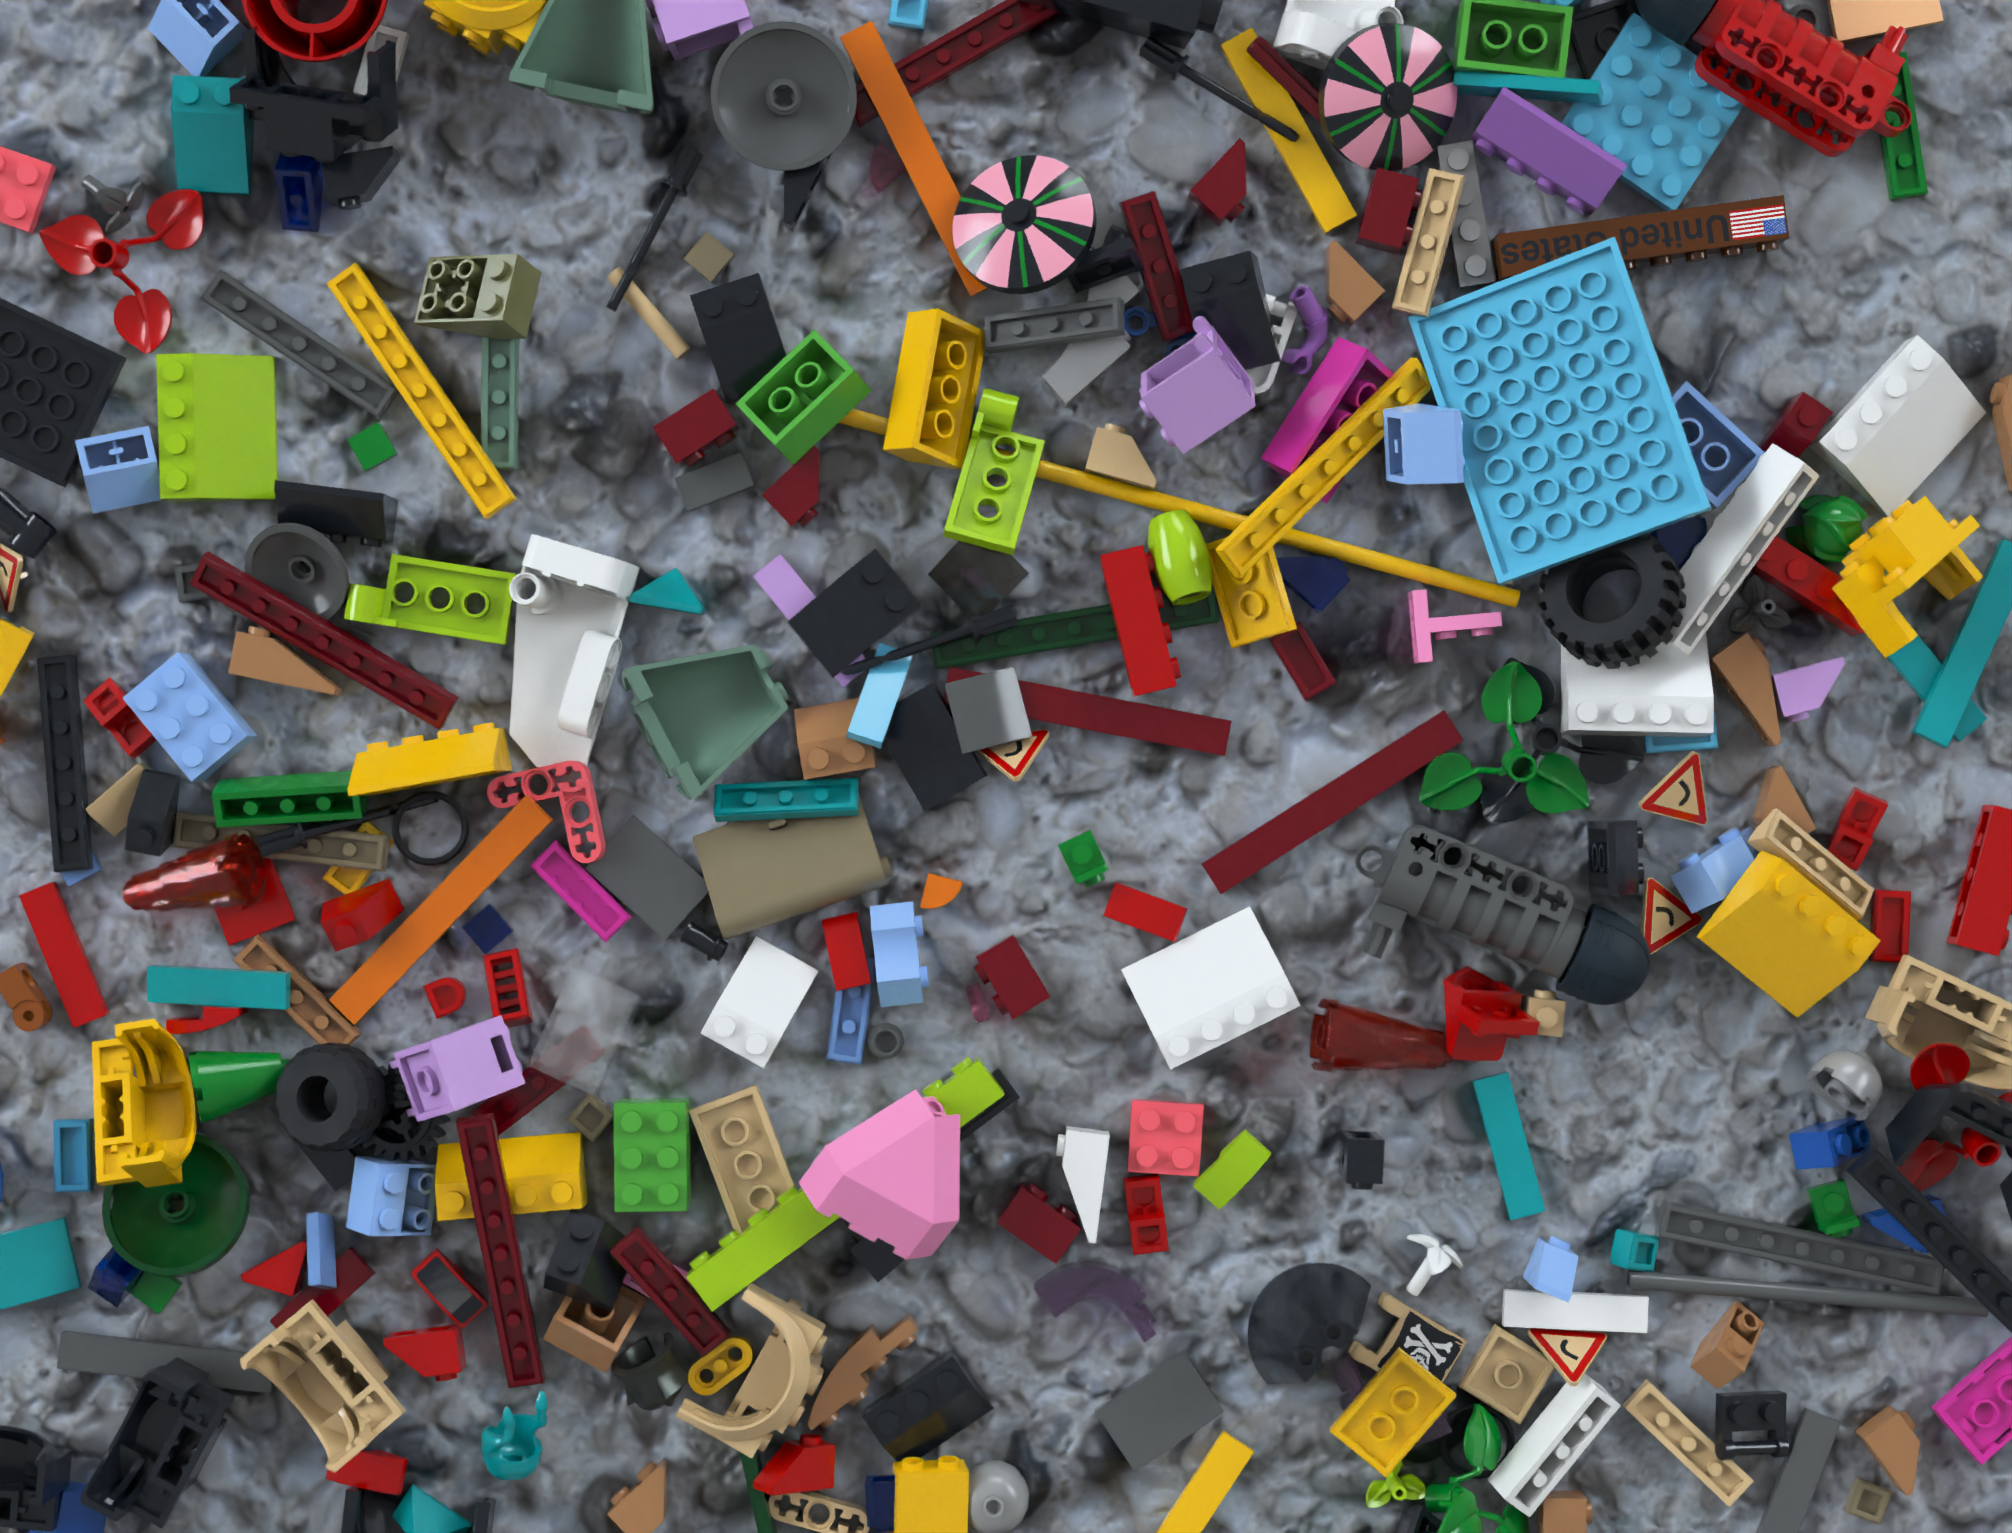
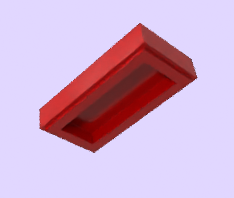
M1874 890L1871 901L1870 932L1881 941L1870 954L1869 961L1899 963L1903 954L1908 955L1911 891Z

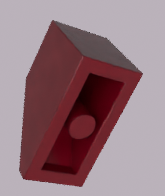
M1239 138L1190 190L1188 196L1218 226L1226 219L1232 223L1245 209L1242 202L1247 194L1245 142Z
M1803 391L1791 398L1758 447L1766 452L1773 443L1798 458L1813 442L1833 412Z
M815 445L762 494L793 529L798 525L805 528L819 514L815 509L820 505L822 454Z

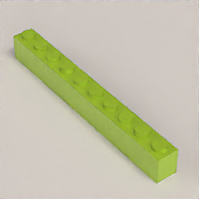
M979 1056L973 1061L966 1057L951 1069L954 1075L944 1082L938 1078L922 1090L925 1094L924 1097L934 1096L943 1106L947 1115L960 1114V1128L1005 1095L1004 1090ZM792 1186L777 1198L780 1204L768 1212L764 1207L747 1220L750 1226L741 1233L734 1229L718 1242L721 1247L714 1253L709 1255L707 1251H704L689 1263L692 1269L689 1270L686 1278L713 1312L840 1217L833 1213L829 1218L816 1211L802 1187L797 1190Z

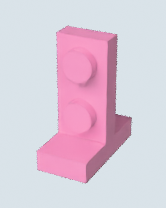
M1427 589L1408 592L1414 664L1433 661L1431 634L1435 633L1436 640L1457 638V631L1471 630V637L1493 635V628L1502 626L1501 612L1429 618Z

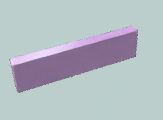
M781 554L753 576L788 620L816 598ZM862 655L853 663L865 660L866 658ZM841 671L835 678L845 688L863 672L844 675Z

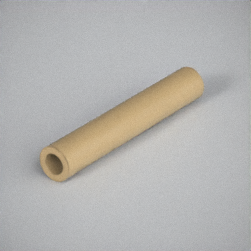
M621 267L616 268L607 277L615 289L624 273ZM632 281L623 298L677 360L681 359L691 348Z

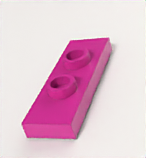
M557 840L530 865L604 942H607L632 918L617 900Z

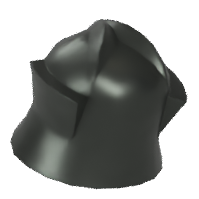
M668 1331L663 1334L665 1347L658 1355H655L647 1336L628 1347L613 1361L611 1372L624 1383L628 1406L636 1403L644 1410H656L664 1405L672 1407L675 1398L682 1390L683 1385L688 1381L676 1357L674 1337Z

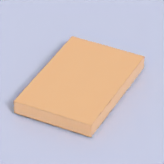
M1826 0L1833 37L1842 43L1885 35L1891 25L1896 28L1901 26L1906 30L1943 22L1940 0Z

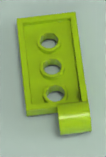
M984 388L943 537L1014 555L1045 440L1011 432L1020 397ZM1000 444H1008L1014 448L1015 453L1010 456H1003L997 452L996 447ZM994 474L1001 475L1006 480V484L995 487L989 484L987 478ZM990 505L997 510L998 514L992 518H986L980 515L978 509L981 506Z
M391 554L386 589L349 583L344 619L507 645L514 604L509 587L512 579L517 574ZM408 582L414 588V596L409 602L401 603L396 597V589L400 584ZM445 588L449 592L450 601L446 607L438 609L432 604L431 596L436 589ZM473 594H481L486 602L484 610L479 614H472L467 609V600Z

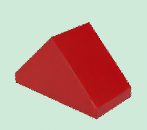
M307 1239L242 1273L240 1276L243 1282L294 1296L301 1290L308 1268Z

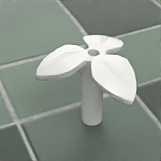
M1410 1234L1407 1236V1239L1420 1243L1427 1248V1257L1406 1287L1407 1291L1412 1295L1418 1296L1430 1277L1446 1270L1452 1262L1459 1270L1463 1267L1460 1258L1447 1244L1440 1246L1437 1239L1428 1235Z

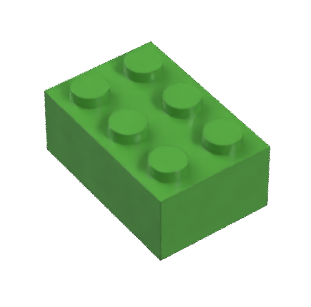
M1462 0L1459 4L1452 59L1455 72L1470 71L1565 78L1574 7L1519 0Z
M813 330L751 388L736 405L788 461L794 465L872 390L859 374Z
M691 1098L618 1099L614 1102L615 1212L688 1211L691 1207V1115L689 1113Z

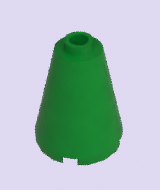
M189 1052L193 1088L197 1097L196 1104L201 1123L210 1122L276 1093L278 1078L289 1059L281 1060L280 1053Z

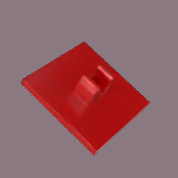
M258 857L203 879L229 946L296 920L273 859Z

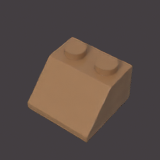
M859 698L794 709L797 743L804 780L877 768L874 746L846 738Z
M622 1285L611 1312L566 1296L554 1315L543 1340L607 1373L648 1298Z

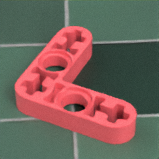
M579 761L560 762L499 776L489 783L487 797L498 808H514L523 799V793L520 792L509 794L507 802L505 798L498 797V791L503 789L502 783L506 787L521 786L524 795H529L535 802L559 797L572 856L581 863H595L604 856L606 842L593 780L589 768L584 763ZM571 767L574 771L581 773V778L576 780L575 787L572 782L557 783L555 778L571 774ZM538 774L543 775L548 781L547 790L541 795L535 794L530 787L532 778ZM582 801L588 805L590 814L584 822L580 823L573 818L572 808L576 803ZM593 826V831H586L588 841L595 842L596 849L591 850V857H589L587 852H581L580 846L585 844L584 833L576 834L575 828Z

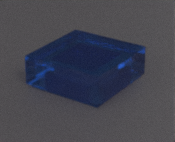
M488 904L462 927L484 954H488L514 931L492 904Z

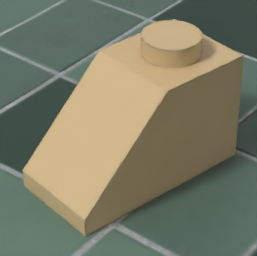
M1105 423L1104 428L1097 427L1084 472L1154 490L1157 480L1132 436L1125 435L1126 429Z

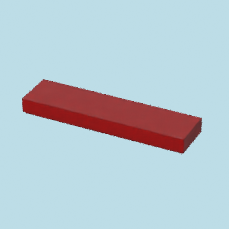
M51 882L19 895L73 1028L109 1015L110 1012L57 883Z

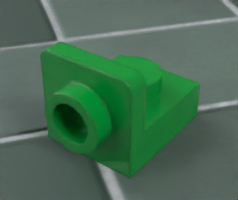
M1091 830L1058 844L1076 885L1083 882L1085 887H1089L1105 879L1103 872L1109 870Z
M1838 1179L1807 1188L1818 1230L1827 1235L1831 1234L1833 1238L1853 1233L1852 1228L1862 1225L1860 1217L1854 1214L1845 1180Z

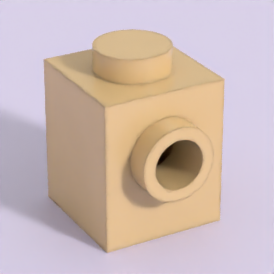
M1535 989L1534 995L1523 994L1521 1009L1540 1022L1537 1035L1562 1037L1566 1001L1556 998L1557 992Z

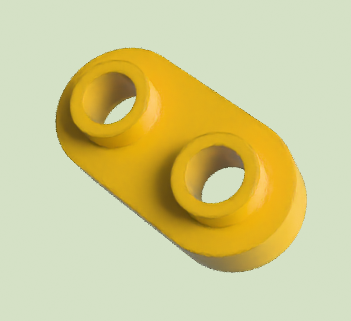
M733 1335L707 1355L696 1360L688 1373V1382L692 1390L700 1395H712L731 1382L750 1366L754 1356L752 1344L745 1337ZM734 1347L739 1348L742 1351V1357L739 1359L732 1358L729 1350ZM704 1369L711 1370L714 1378L709 1381L704 1380L701 1377V1371Z

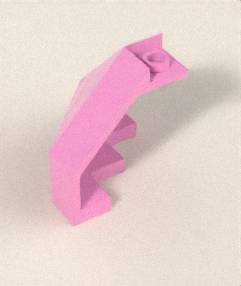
M915 1089L826 1145L798 1183L816 1211L829 1218L833 1213L850 1222L849 1229L873 1242L879 1238L895 1247L893 1253L905 1260L932 1256L959 1221L960 1114L947 1115L943 1106L934 1096L921 1097Z

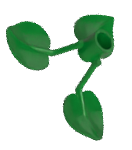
M1513 661L1498 669L1486 683L1481 697V706L1485 717L1493 723L1506 721V727L1513 743V748L1508 750L1502 757V766L1499 768L1475 767L1471 769L1469 759L1463 754L1447 752L1438 755L1429 763L1424 774L1419 794V800L1423 805L1437 810H1457L1471 805L1482 793V784L1475 776L1481 773L1499 774L1500 776L1508 774L1517 782H1527L1525 792L1529 803L1535 809L1544 813H1561L1588 808L1589 796L1585 779L1578 766L1569 757L1558 753L1544 756L1540 760L1537 769L1535 759L1522 749V744L1519 742L1515 732L1513 721L1526 723L1532 720L1540 711L1542 692L1537 681L1525 670L1520 662Z
M1473 1404L1474 1409L1466 1426L1463 1445L1466 1458L1470 1465L1474 1466V1469L1460 1476H1450L1449 1483L1429 1484L1425 1492L1426 1506L1432 1513H1446L1438 1533H1482V1524L1479 1517L1495 1521L1499 1525L1495 1533H1530L1527 1515L1512 1504H1508L1504 1508L1502 1517L1498 1514L1481 1511L1477 1508L1474 1494L1460 1485L1461 1482L1480 1475L1483 1472V1468L1488 1471L1494 1470L1501 1454V1436L1494 1418L1483 1406Z

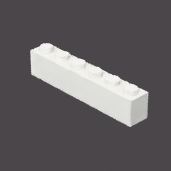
M1772 443L1769 449L1760 456L1756 467L1745 482L1737 488L1732 500L1724 511L1715 518L1711 529L1703 540L1694 547L1690 558L1679 571L1685 582V587L1682 591L1686 595V607L1678 609L1683 619L1679 627L1673 626L1670 630L1674 637L1669 642L1689 655L1820 476L1805 462Z

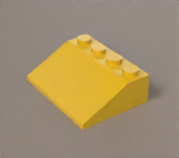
M494 722L474 725L472 726L473 733L459 735V729L437 732L438 739L424 741L423 735L402 738V745L389 747L388 741L367 744L366 752L356 754L347 788L348 795L372 796L512 771L505 728L495 729Z
M1763 850L1759 852L1696 936L1797 1018L1857 972L1881 941L1786 861Z

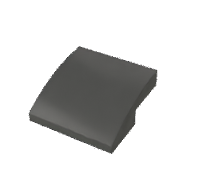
M1015 667L944 684L962 754L1032 737Z

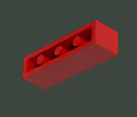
M1775 536L1750 572L1758 575L1770 585L1850 636L1864 634L1851 611L1832 589L1843 578L1778 536Z
M1143 545L1100 555L1099 560L1132 696L1136 697L1176 687L1175 679L1181 678V672L1177 657L1170 658L1167 644L1173 643L1168 622H1161L1158 609L1164 608L1160 587L1153 588L1150 574L1155 572V565L1151 552L1144 553Z
M1983 805L1946 943L1999 956L2000 950H2003L2008 943L2009 930L2006 928L2009 917L2012 915V810L1996 805Z

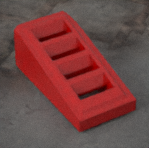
M515 948L482 955L493 1018L502 1015L504 1024L508 1028L532 1023L533 1016L519 949ZM513 962L512 969L494 972V966ZM513 977L516 979L515 983L497 986L496 981ZM518 992V997L500 1001V995ZM515 1007L521 1008V1011L503 1014L502 1011Z

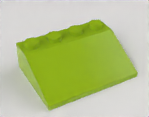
M202 353L156 354L160 499L171 503L275 500L274 485L275 480H278L275 357Z

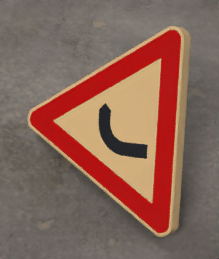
M0 543V598L4 611L9 613L13 612L19 581L26 578L28 573H21L23 556Z
M1049 730L1031 731L1032 737L977 750L976 752L1012 781L1017 782L1021 780L1050 737Z
M1691 751L1639 801V808L1647 812L1690 823L1706 825L1708 816L1700 755L1695 751Z
M1646 877L1643 886L1641 933L1648 944L1651 955L1701 924L1703 917L1698 912L1692 914L1684 901L1654 878Z
M1529 1328L1528 1330L1529 1337L1570 1386L1578 1385L1607 1340L1606 1333L1597 1331Z

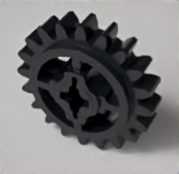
M390 1064L388 1065V1070L384 1066L378 1067L385 1084L386 1103L379 1126L371 1134L372 1136L364 1142L363 1147L366 1148L376 1144L374 1156L379 1157L387 1151L388 1161L397 1160L399 1155L403 1162L412 1160L413 1154L417 1158L426 1155L425 1148L431 1150L438 1146L433 1137L441 1138L446 1135V1132L439 1127V1124L447 1123L451 1118L446 1115H440L426 1119L419 1132L417 1130L419 1122H417L415 1115L408 1117L407 1112L404 1111V1114L400 1117L391 1118V1115L396 1113V1110L400 1107L410 1106L412 1108L408 1094L403 1090H399L396 1084L404 1085L399 1068L391 1069ZM383 1128H391L397 1131L398 1134H403L405 1140L389 1135Z

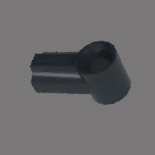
M0 488V528L9 535L8 540L28 557L35 559L58 531L45 518L34 511L30 512L9 492Z

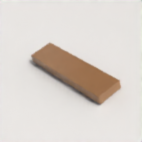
M257 934L233 959L241 969L291 972L290 1008L284 1011L318 1044L342 1043L351 1046L363 1034L261 934Z

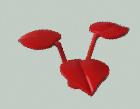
M181 189L172 191L154 201L146 215L147 225L157 232L153 236L132 240L122 239L120 242L112 241L105 238L104 230L97 220L81 214L67 217L39 231L48 253L65 271L78 276H86L95 272L97 267L111 270L115 277L121 279L133 290L135 296H125L117 303L113 319L120 336L144 354H150L155 351L167 337L172 323V308L169 300L161 291L150 289L142 293L141 289L123 273L122 269L126 267L129 261L128 248L158 242L161 238L164 244L173 250H185L195 245L201 238L205 225L203 198L200 192L195 190Z
M1935 1043L1934 1045H1929L1920 1051L1913 1060L1910 1069L1911 1083L1916 1090L1932 1083H1959L1966 1077L1970 1069L1969 1057L1961 1047L1954 1044ZM2012 1091L1998 1098L2012 1104ZM1967 1126L1961 1134V1144L1963 1147L1950 1141L1940 1145L1934 1138H1925L1901 1167L1898 1166L1899 1172L1919 1191H1923L1945 1178L1954 1170L1959 1159L1957 1153H1960L1964 1159L1971 1157L1975 1164L1981 1167L1994 1164L2001 1155V1148L1998 1145L2000 1142Z

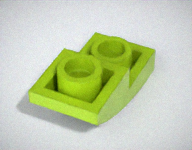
M1244 1129L1220 1152L1219 1158L1195 1180L1193 1187L1220 1210L1256 1174L1271 1156V1152Z

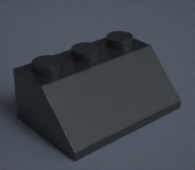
M275 480L274 490L278 524H302L317 530L321 534H325V537L331 542L346 543L347 537L361 539L360 545L382 548L383 541L393 543L398 508L397 499L384 493Z
M953 1348L865 1407L863 1419L882 1447L896 1461H902L906 1457H923L984 1416L994 1407Z

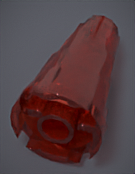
M234 833L223 837L222 840L187 851V855L164 862L157 868L132 875L122 890V896L126 905L130 906L133 910L145 911L159 910L164 912L180 909L203 910L218 907L248 906L260 901L264 895L267 877L258 879L257 869L266 867L255 842L246 834L238 835L239 833Z
M1325 998L1317 1006L1325 1008L1324 1015L1314 1014L1310 1034V1058L1319 1059V1063L1314 1062L1311 1064L1314 1070L1332 1072V1070L1357 1071L1362 1069L1391 1070L1395 1068L1436 1070V1067L1444 1068L1447 1063L1453 1061V1058L1447 1052L1446 1034L1442 1031L1411 1025L1397 1018L1380 1015L1361 1007L1338 1003V1000Z

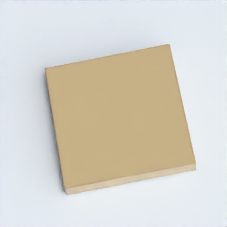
M1494 1324L1457 1385L1516 1423L1521 1424L1555 1367L1542 1352Z

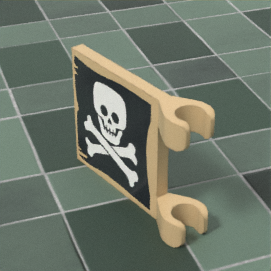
M1383 1292L1377 1303L1382 1309L1398 1318L1377 1353L1357 1341L1351 1344L1348 1353L1356 1361L1378 1372L1400 1347L1441 1382H1444L1466 1345L1467 1340L1404 1304L1389 1293Z

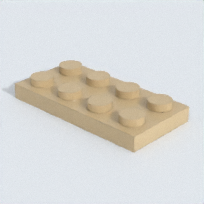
M758 1084L689 1110L732 1227L738 1233H741L750 1226L747 1220L764 1207L769 1212L780 1204L777 1198L792 1186L796 1188Z

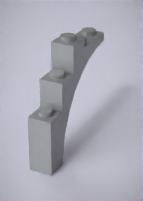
M1076 167L1074 171L1082 178L1086 186H1089L1091 182L1081 169ZM1088 188L1093 198L1097 215L1096 232L1091 247L1097 249L1103 247L1106 234L1112 224L1122 228L1127 234L1128 231L1122 211L1114 217L1111 214L1114 208L1102 194L1096 197ZM1133 273L1102 283L1089 288L1087 301L1121 297L1124 300L1125 309L1139 297L1140 290L1137 286L1140 282ZM1125 330V335L1069 343L1062 356L1042 376V382L1066 408L1130 352L1131 346L1128 343L1131 340L1130 335Z

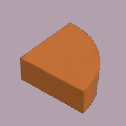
M928 873L919 908L934 909L946 905L959 893L963 882Z

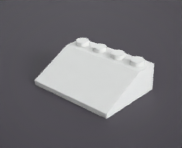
M1916 335L1906 340L1815 438L1809 447L1878 511L1887 517L1891 515L1894 509L1908 499L1986 414V411L1945 359L1921 337Z
M1706 633L1689 655L1670 642L1667 645L1661 642L1656 647L1658 653L1650 659L1645 654L1639 657L1640 664L1630 667L1625 662H1620L1619 669H1608L1603 663L1599 667L1588 665L1583 659L1578 660L1571 655L1561 644V734L1704 738L1713 734L1714 695Z
M1250 906L1121 969L1170 1070L1301 1006Z

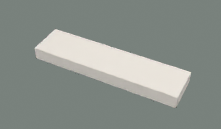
M1503 1289L1502 1326L1647 1333L1649 1297L1647 1295L1572 1292L1568 1303L1539 1290Z

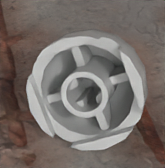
M1836 1050L1825 1054L1814 1064L1806 1077L1807 1082L1811 1079L1814 1081L1815 1086L1812 1088V1091L1823 1103L1843 1116L1848 1111L1858 1114L1854 1118V1120L1858 1121L1869 1117L1882 1095L1883 1084L1880 1074L1875 1068V1062L1863 1052L1855 1053L1849 1050Z
M984 1461L972 1470H969L968 1524L980 1533H1007L1012 1531L1022 1522L1029 1507L1027 1483L1015 1466L1004 1461Z

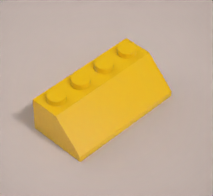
M938 308L908 312L883 451L910 462L962 470L985 351L984 330Z
M581 1132L499 1138L513 1214L582 1209L588 1203ZM460 1142L438 1144L435 1174L438 1221L475 1218Z

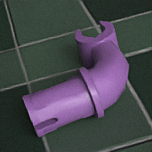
M1308 286L1296 288L1289 296L1291 302L1303 318L1302 324L1307 329L1306 338L1298 348L1291 347L1285 350L1281 358L1282 362L1294 364L1288 372L1299 375L1305 374L1310 370L1312 357L1323 347L1329 332V312L1325 307L1320 306Z

